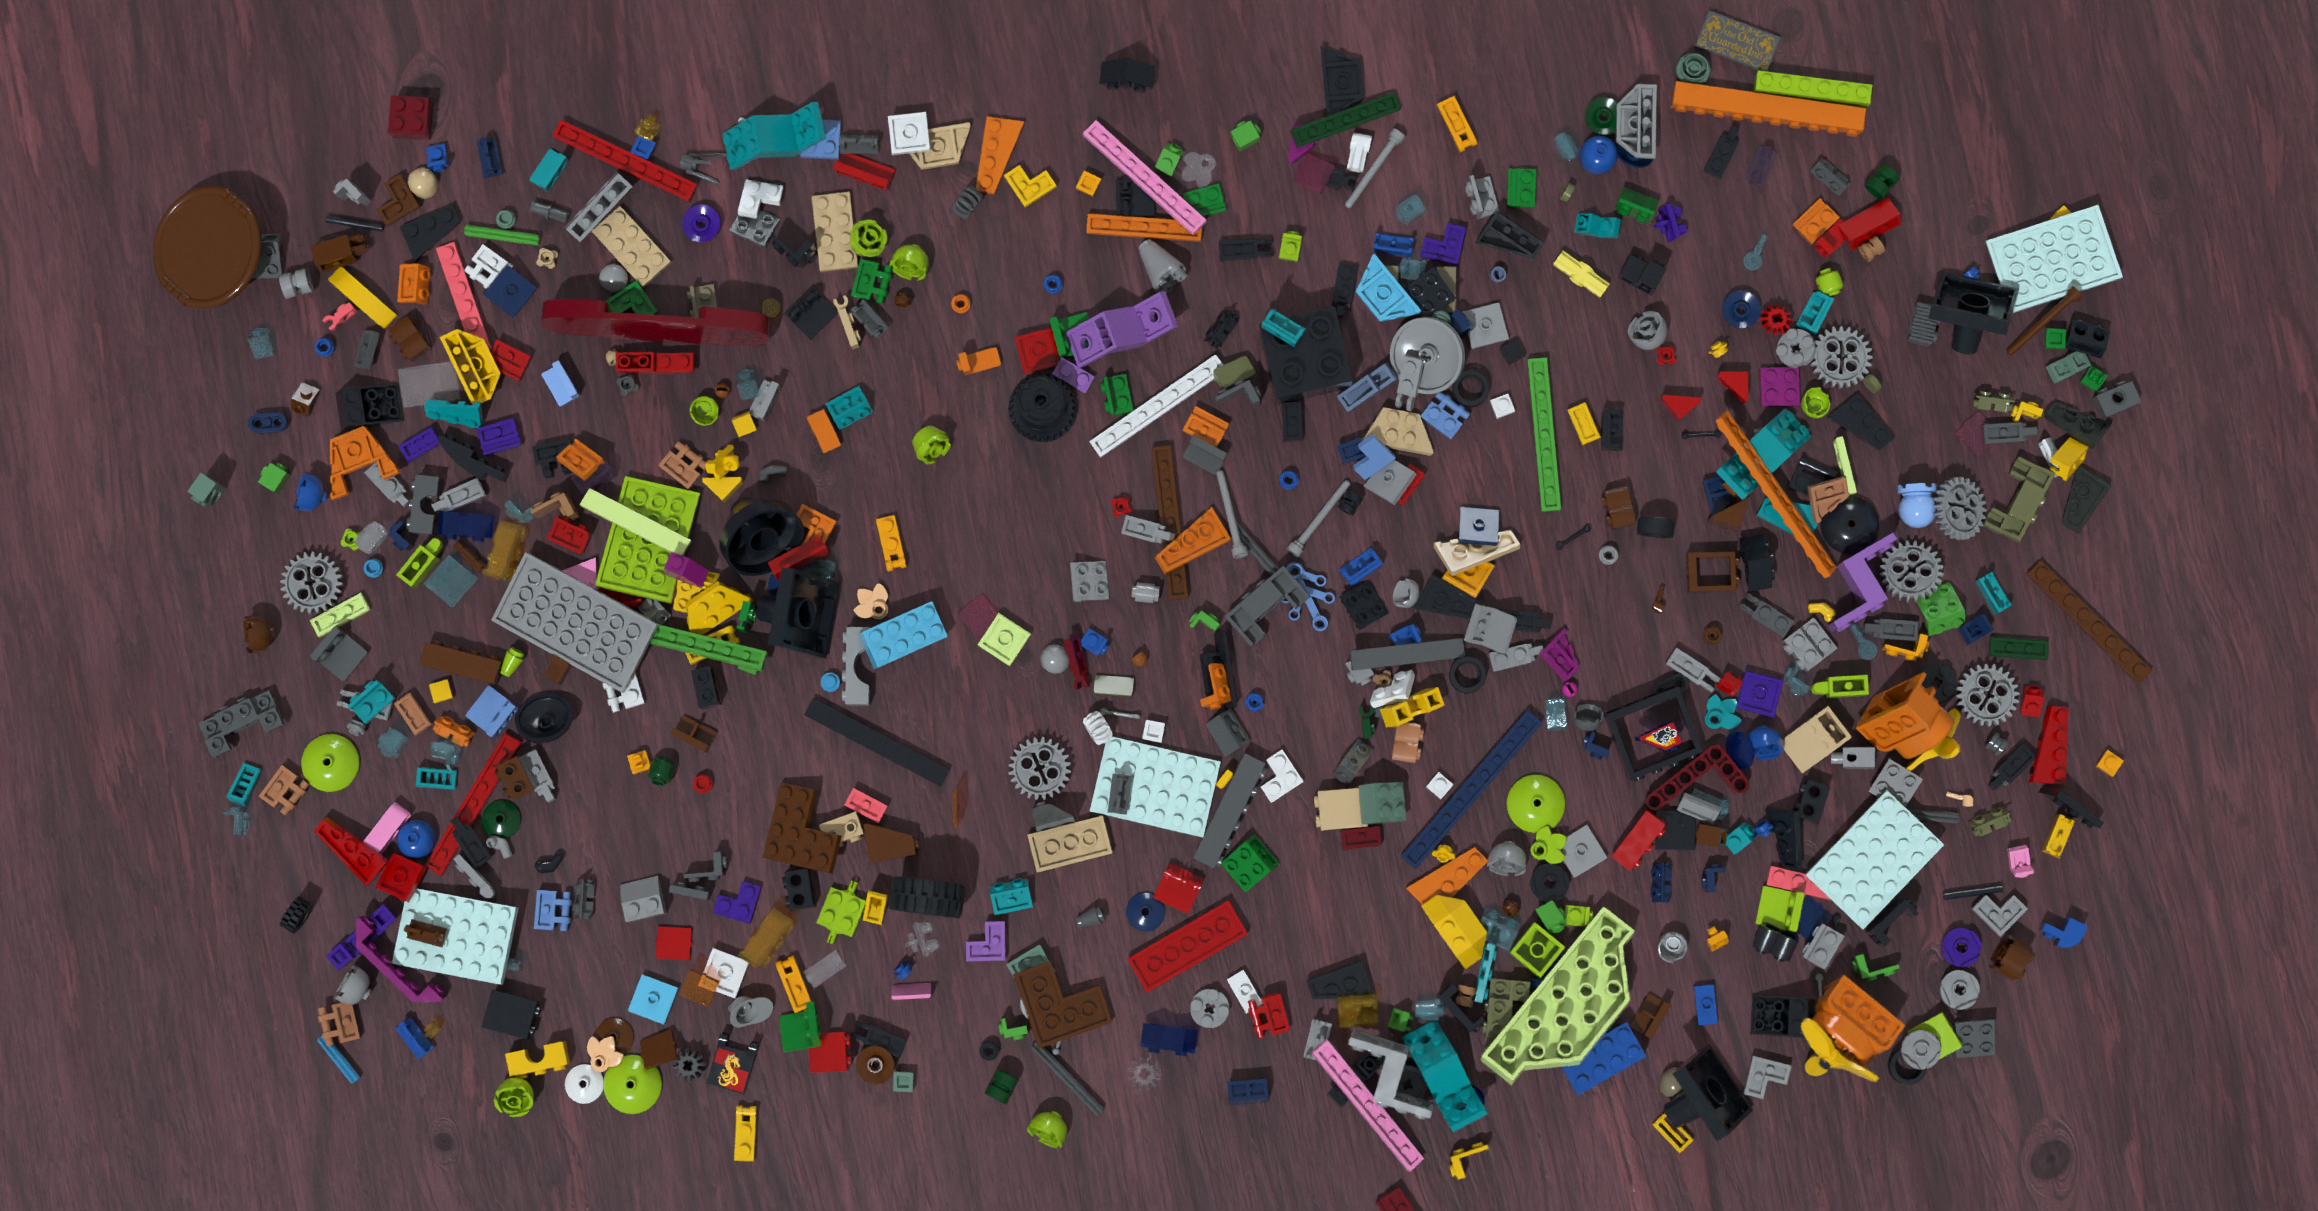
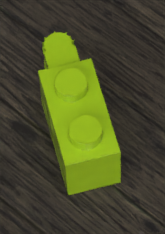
M434 538L425 547L420 545L396 575L409 586L417 589L440 560L437 556L441 549H443L444 544L442 541Z
M1868 675L1828 677L1825 679V682L1813 684L1810 690L1814 695L1826 694V698L1869 695Z

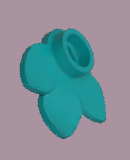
M1716 694L1710 697L1706 705L1708 710L1705 715L1706 725L1711 729H1718L1720 727L1732 729L1738 726L1742 720L1734 715L1737 704L1736 699L1721 701ZM1712 716L1717 717L1718 721L1716 723L1711 721Z

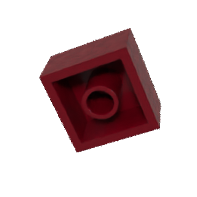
M391 96L388 134L392 138L430 140L433 102L427 97Z

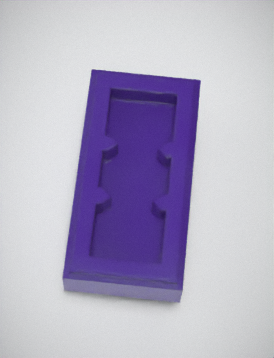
M431 426L399 445V448L407 462L410 463L441 444L438 440V435Z

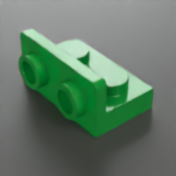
M1126 374L1112 377L1103 376L1104 382H1100L1102 394H1107L1108 400L1104 401L1106 412H1110L1111 416L1133 412Z

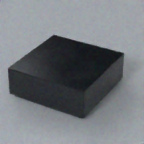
M1517 339L1499 348L1508 366L1526 356Z

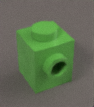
M1250 120L1247 123L1246 121L1240 122L1235 126L1236 129L1230 133L1239 152L1260 141L1259 135L1261 131L1257 124L1253 125Z
M270 463L263 468L262 476L258 483L279 495L291 475L286 472L287 468L277 463L275 466Z
M1553 900L1536 909L1539 920L1550 935L1561 932L1566 926L1564 919L1567 917L1562 908L1558 909Z

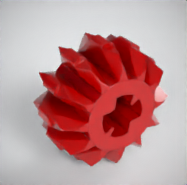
M1776 303L1774 308L1768 305L1767 310L1761 312L1764 317H1760L1759 321L1765 322L1761 325V329L1767 327L1766 334L1773 331V336L1776 337L1778 332L1784 335L1785 330L1791 328L1788 323H1792L1793 319L1787 318L1791 315V311L1785 313L1786 306L1779 309V304ZM1778 317L1780 322L1775 324L1772 318Z

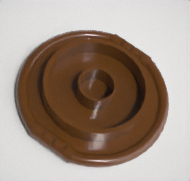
M219 186L195 188L180 196L163 215L155 234L153 259L160 285L185 307L196 309L219 307L236 298L253 278L260 260L262 237L254 209L230 188Z

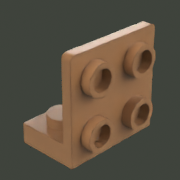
M561 492L550 497L551 500L545 503L541 501L533 506L534 509L530 510L531 514L538 519L558 508L563 516L573 521L581 518L571 497L565 493L561 494Z

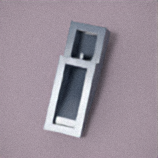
M1385 363L1342 392L1337 398L1346 411L1350 412L1397 381L1398 377L1390 365Z

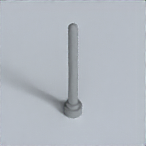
M1392 129L1388 138L1389 142L1346 201L1345 206L1347 208H1351L1394 146L1402 143L1405 139V135L1397 129Z
M1218 470L1216 474L1234 543L1231 550L1234 559L1243 558L1248 555L1247 547L1244 546V543H1241L1224 471Z
M1348 480L1343 481L1300 538L1288 545L1286 549L1291 554L1299 558L1303 552L1302 549L1305 542L1350 486Z

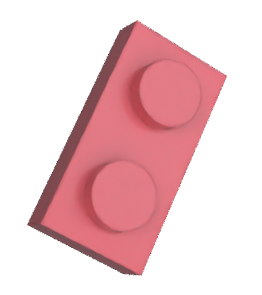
M855 788L852 789L844 804L877 823H880L888 808L887 805Z

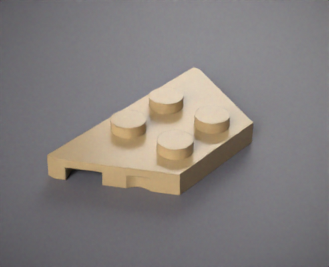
M970 122L928 129L930 151L909 154L921 170L959 164L971 128Z
M1383 407L1369 427L1367 434L1361 440L1362 442L1374 434L1387 448L1429 456L1433 454V449L1420 414Z

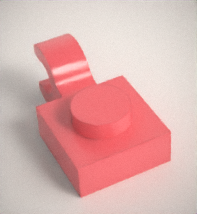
M350 302L344 303L338 307V312L334 314L335 316L328 315L322 321L326 324L332 320L333 324L329 329L334 331L339 324L346 322L358 311Z

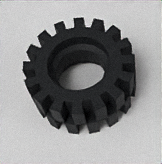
M298 896L290 904V907L286 909V913L283 914V918L280 920V926L295 934L308 919L312 912L313 904Z

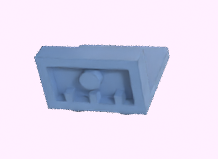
M487 686L467 712L466 717L483 729L491 738L496 739L519 708L494 688Z

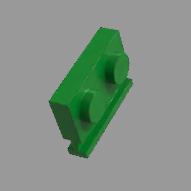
M1508 168L1507 207L1535 208L1536 169Z
M1219 184L1182 193L1183 199L1203 217L1226 212Z
M743 601L739 616L741 623L736 628L741 632L750 634L748 626L752 625V622L757 619L756 606L751 602Z

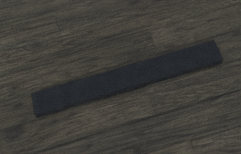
M814 698L804 714L806 717L940 787L950 769Z

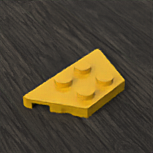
M717 581L686 602L689 632L704 635L741 610L743 601L753 602L754 600L749 594H742L737 589L727 587L725 584Z

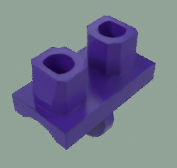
M1670 203L1658 209V223L1654 224V229L1660 228L1661 233L1666 235L1667 242H1672L1687 233L1686 225L1684 223L1677 224L1676 218H1679L1682 214L1680 206H1672Z

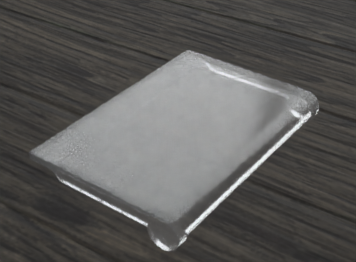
M451 361L398 369L403 408L425 405L426 400H461L457 372Z

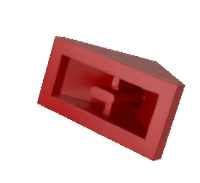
M1721 371L1716 376L1742 404L1748 400V372Z
M1662 395L1660 402L1679 422L1701 402V397Z

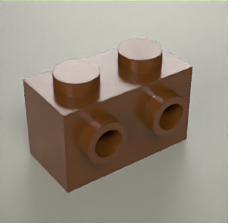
M517 755L496 765L497 770L494 772L499 782L503 780L506 786L503 790L508 799L512 797L513 801L535 791Z

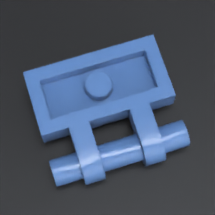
M1438 392L1435 397L1441 401L1440 404L1437 405L1431 401L1420 417L1451 440L1463 425L1457 420L1458 417L1461 415L1467 419L1471 413L1465 410L1466 407L1462 404L1459 405L1453 401L1450 395ZM1447 405L1455 412L1453 415H1450L1443 408Z
M537 890L534 929L555 930V923H561L560 931H568V923L571 920L569 918V909L572 906V900H570L571 892H563V899H557L558 891ZM557 905H562L561 917H556Z

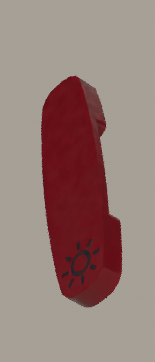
M546 300L543 302L541 317L542 326L546 330L555 333L654 342L763 345L768 343L770 319L768 316L753 311L701 307L699 318L612 313L610 305L601 300Z

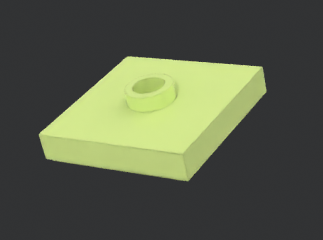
M998 613L978 643V646L1008 666H1011L1031 633Z

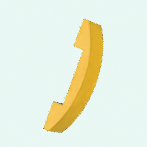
M343 267L338 268L328 279L384 330L397 317L392 310Z

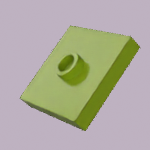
M1943 1012L1908 1030V1033L1924 1030L1934 1034L1939 1040L1941 1047L1939 1059L1963 1047Z

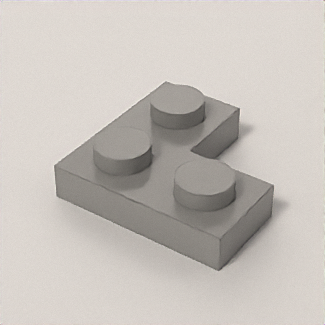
M1984 895L1971 908L1999 937L2028 910L2014 895L2000 908L1987 895Z
M1752 1056L1743 1094L1763 1099L1768 1080L1787 1085L1791 1065Z

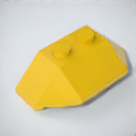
M459 329L441 336L440 339L472 405H474V402L483 403L490 400L501 373L485 340Z
M1435 895L1421 905L1465 969L1482 958L1487 932L1465 900Z

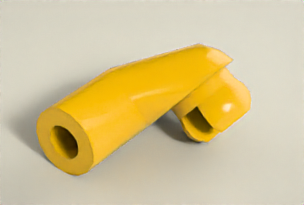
M1808 603L1809 613L1820 612L1824 615L1825 621H1834L1835 610L1828 604Z

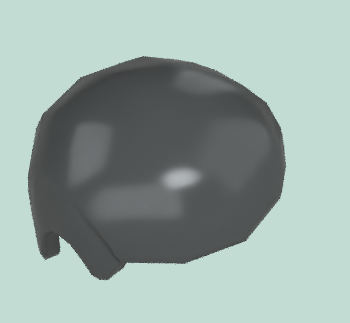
M1581 704L1574 712L1573 722L1576 727L1583 731H1594L1601 726L1604 712L1596 705Z

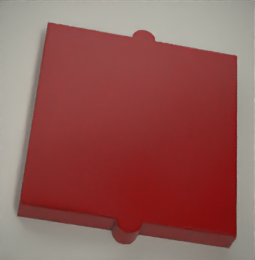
M658 926L657 940L655 941L656 959L690 960L691 946H693L691 942L692 928Z

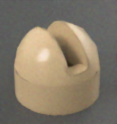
M612 349V351L609 350L606 353V360L610 366L616 365V352H619L618 350Z

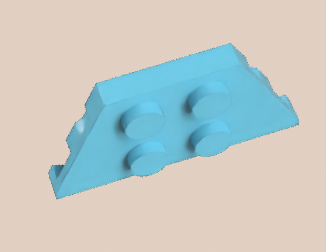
M1373 254L1355 293L1379 322L1419 314L1421 312L1420 308L1378 257Z

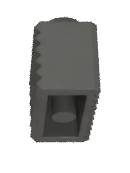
M1921 302L1915 304L1907 342L1929 347L1932 342H1936L1938 331H1935L1936 324H1940V321L1928 319L1931 305Z

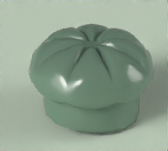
M1689 53L1678 61L1676 73L1681 82L1702 85L1710 76V65L1704 56L1697 53Z

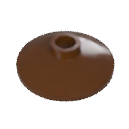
M611 1018L602 1022L595 1032V1038L600 1042L604 1038L615 1034L617 1037L615 1040V1051L623 1055L631 1049L634 1041L631 1026L626 1021L618 1018Z
M881 1046L866 1047L857 1056V1073L867 1083H884L894 1072L895 1063L893 1056L887 1049ZM874 1060L879 1061L880 1065H879V1066H875V1065L873 1064V1061H874Z

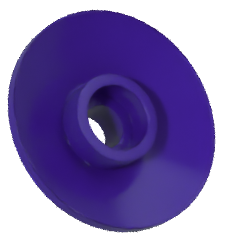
M695 205L684 214L682 228L686 236L692 241L707 242L712 240L719 232L720 218L712 207ZM705 222L706 225L704 228H700L699 223Z

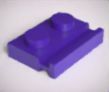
M514 418L477 428L484 456L522 446Z

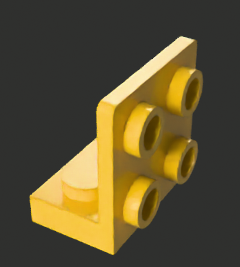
M708 572L702 589L677 579L673 609L687 613L686 602L719 581L720 574Z

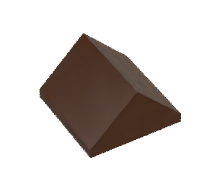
M1744 499L1713 515L1707 520L1708 524L1735 533L1741 527L1748 500Z

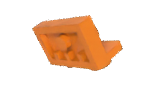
M400 264L397 302L428 304L430 267L422 264Z

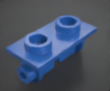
M412 1017L401 1022L396 1028V1031L418 1060L434 1049Z

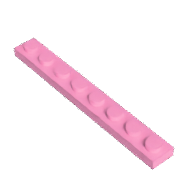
M1098 121L1093 122L1083 132V136L1192 235L1197 233L1206 224L1207 220Z
M1325 1039L1311 1052L1312 1055L1406 1170L1410 1172L1424 1159L1423 1156L1383 1107L1378 1106L1377 1102L1373 1101L1374 1096L1330 1042Z

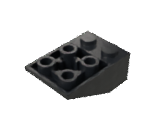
M398 384L341 388L335 393L341 431L355 430L362 426L369 428L403 422Z
M1752 995L1750 1034L1805 1038L1801 1024L1805 1018L1812 1020L1815 1016L1816 999Z

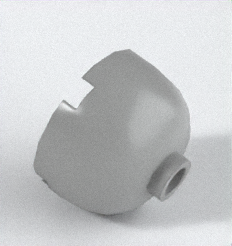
M1647 311L1642 313L1643 316L1639 319L1635 317L1628 328V335L1638 348L1653 350L1664 343L1668 329L1665 320L1658 312Z
M1505 841L1494 846L1490 851L1487 867L1489 866L1491 872L1499 875L1508 876V872L1515 873L1514 876H1519L1526 872V855L1514 842Z
M356 965L351 967L353 972L351 974L347 972L338 987L337 992L340 993L339 996H334L335 1000L346 1005L357 1004L362 998L366 1000L371 992V989L368 988L370 984L369 976Z

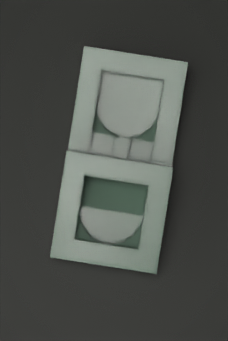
M2076 351L2046 366V369L2054 384L2088 368L2091 366V363L2086 354Z

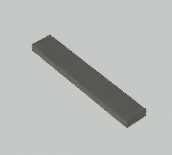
M1463 638L1349 651L1352 671L1465 657Z

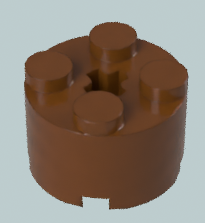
M2007 935L2006 938L2008 940L2005 943L2001 941L1991 957L1993 965H1989V967L2011 981L2015 979L2020 980L2025 974L2024 969L2027 963L2033 960L2035 953L2032 952V948L2012 935Z

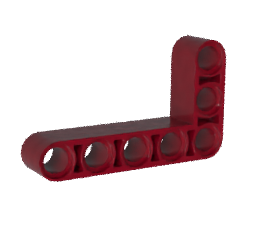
M1713 745L1645 797L1644 805L1650 811L1660 809L1711 768L1716 771L1734 794L1746 792L1749 788V781L1725 750L1719 745ZM1712 749H1716L1719 752L1720 756L1717 760L1710 756ZM1697 761H1701L1704 764V770L1701 772L1695 768ZM1725 764L1729 765L1732 769L1730 775H1726L1722 771V767ZM1681 773H1686L1689 776L1688 783L1680 781ZM1736 780L1743 782L1744 787L1742 790L1735 788L1734 783ZM1666 785L1673 787L1674 792L1672 795L1665 793L1664 788ZM1650 797L1658 799L1659 804L1657 807H1652L1649 804Z

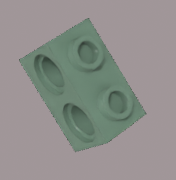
M200 473L187 492L192 494L191 499L204 507L206 505L213 507L226 488L209 476Z

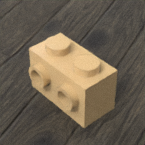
M857 812L819 825L821 831L842 836L839 848L844 846L843 842L850 840L853 843L861 840V836L865 835Z

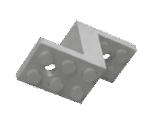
M1353 1029L1348 1045H1351L1354 1050L1363 1051L1364 1049L1371 1051V1054L1377 1057L1386 1056L1373 1101L1377 1102L1378 1106L1384 1108L1391 1106L1396 1108L1397 1112L1404 1114L1410 1112L1419 1119H1430L1434 1102L1397 1091L1410 1047Z

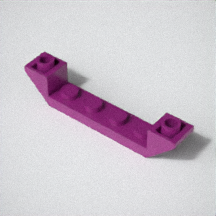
M363 915L356 919V948L412 1002H440L446 997L443 994L444 990L438 984L434 985L433 983L420 993V988L414 982H409L401 969L393 967L391 965L392 961L386 955H381L373 942L366 940L377 929L373 926L374 922L368 916L364 917Z

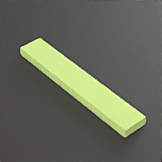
M590 488L580 503L581 507L669 552L672 551L684 556L691 543L690 539Z

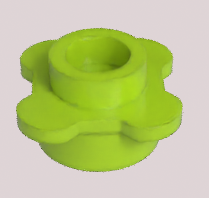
M346 529L341 545L343 547H351L352 550H358L359 542L363 539L362 533H355L351 529Z

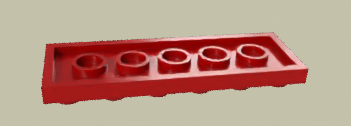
M1228 900L1127 960L1147 993L1243 938L1248 933Z

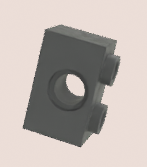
M2124 380L2115 384V388L2112 390L2104 388L2096 392L2097 396L2093 398V401L2101 419L2141 403V399L2132 381L2126 383ZM2113 394L2120 397V403L2113 401Z

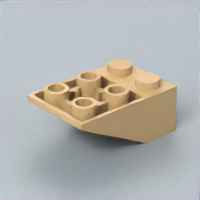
M1827 706L1783 738L1782 741L1784 751L1800 772L1804 773L1852 738V736L1829 706Z

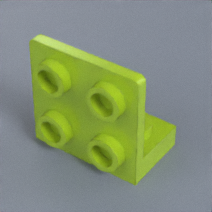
M1763 886L1755 923L1761 925L1764 921L1780 929L1797 932L1805 893Z

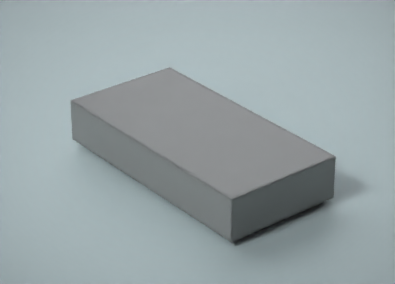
M1684 793L1677 807V811L1712 825L1721 810V807L1687 793Z

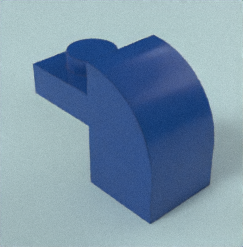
M2069 917L2065 919L2061 930L2047 923H2042L2039 931L2043 932L2042 936L2052 941L2054 938L2056 939L2054 947L2068 948L2077 945L2082 940L2088 926Z

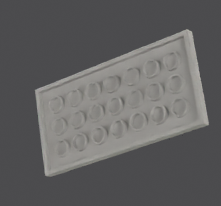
M529 552L524 553L491 621L622 693H625L659 626L653 620Z

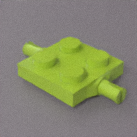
M851 880L847 891L838 890L833 887L830 888L816 922L830 930L826 941L834 945L837 934H845L853 938L865 910L866 901L854 894L858 885L855 881Z

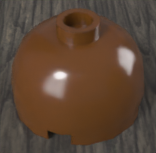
M244 616V640L249 643V647H246L247 654H257L265 651L270 646L271 639L275 638L274 628L270 627L268 621L263 617Z

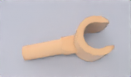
M1947 791L1946 796L1962 800V806H1973L1972 796L1958 795Z

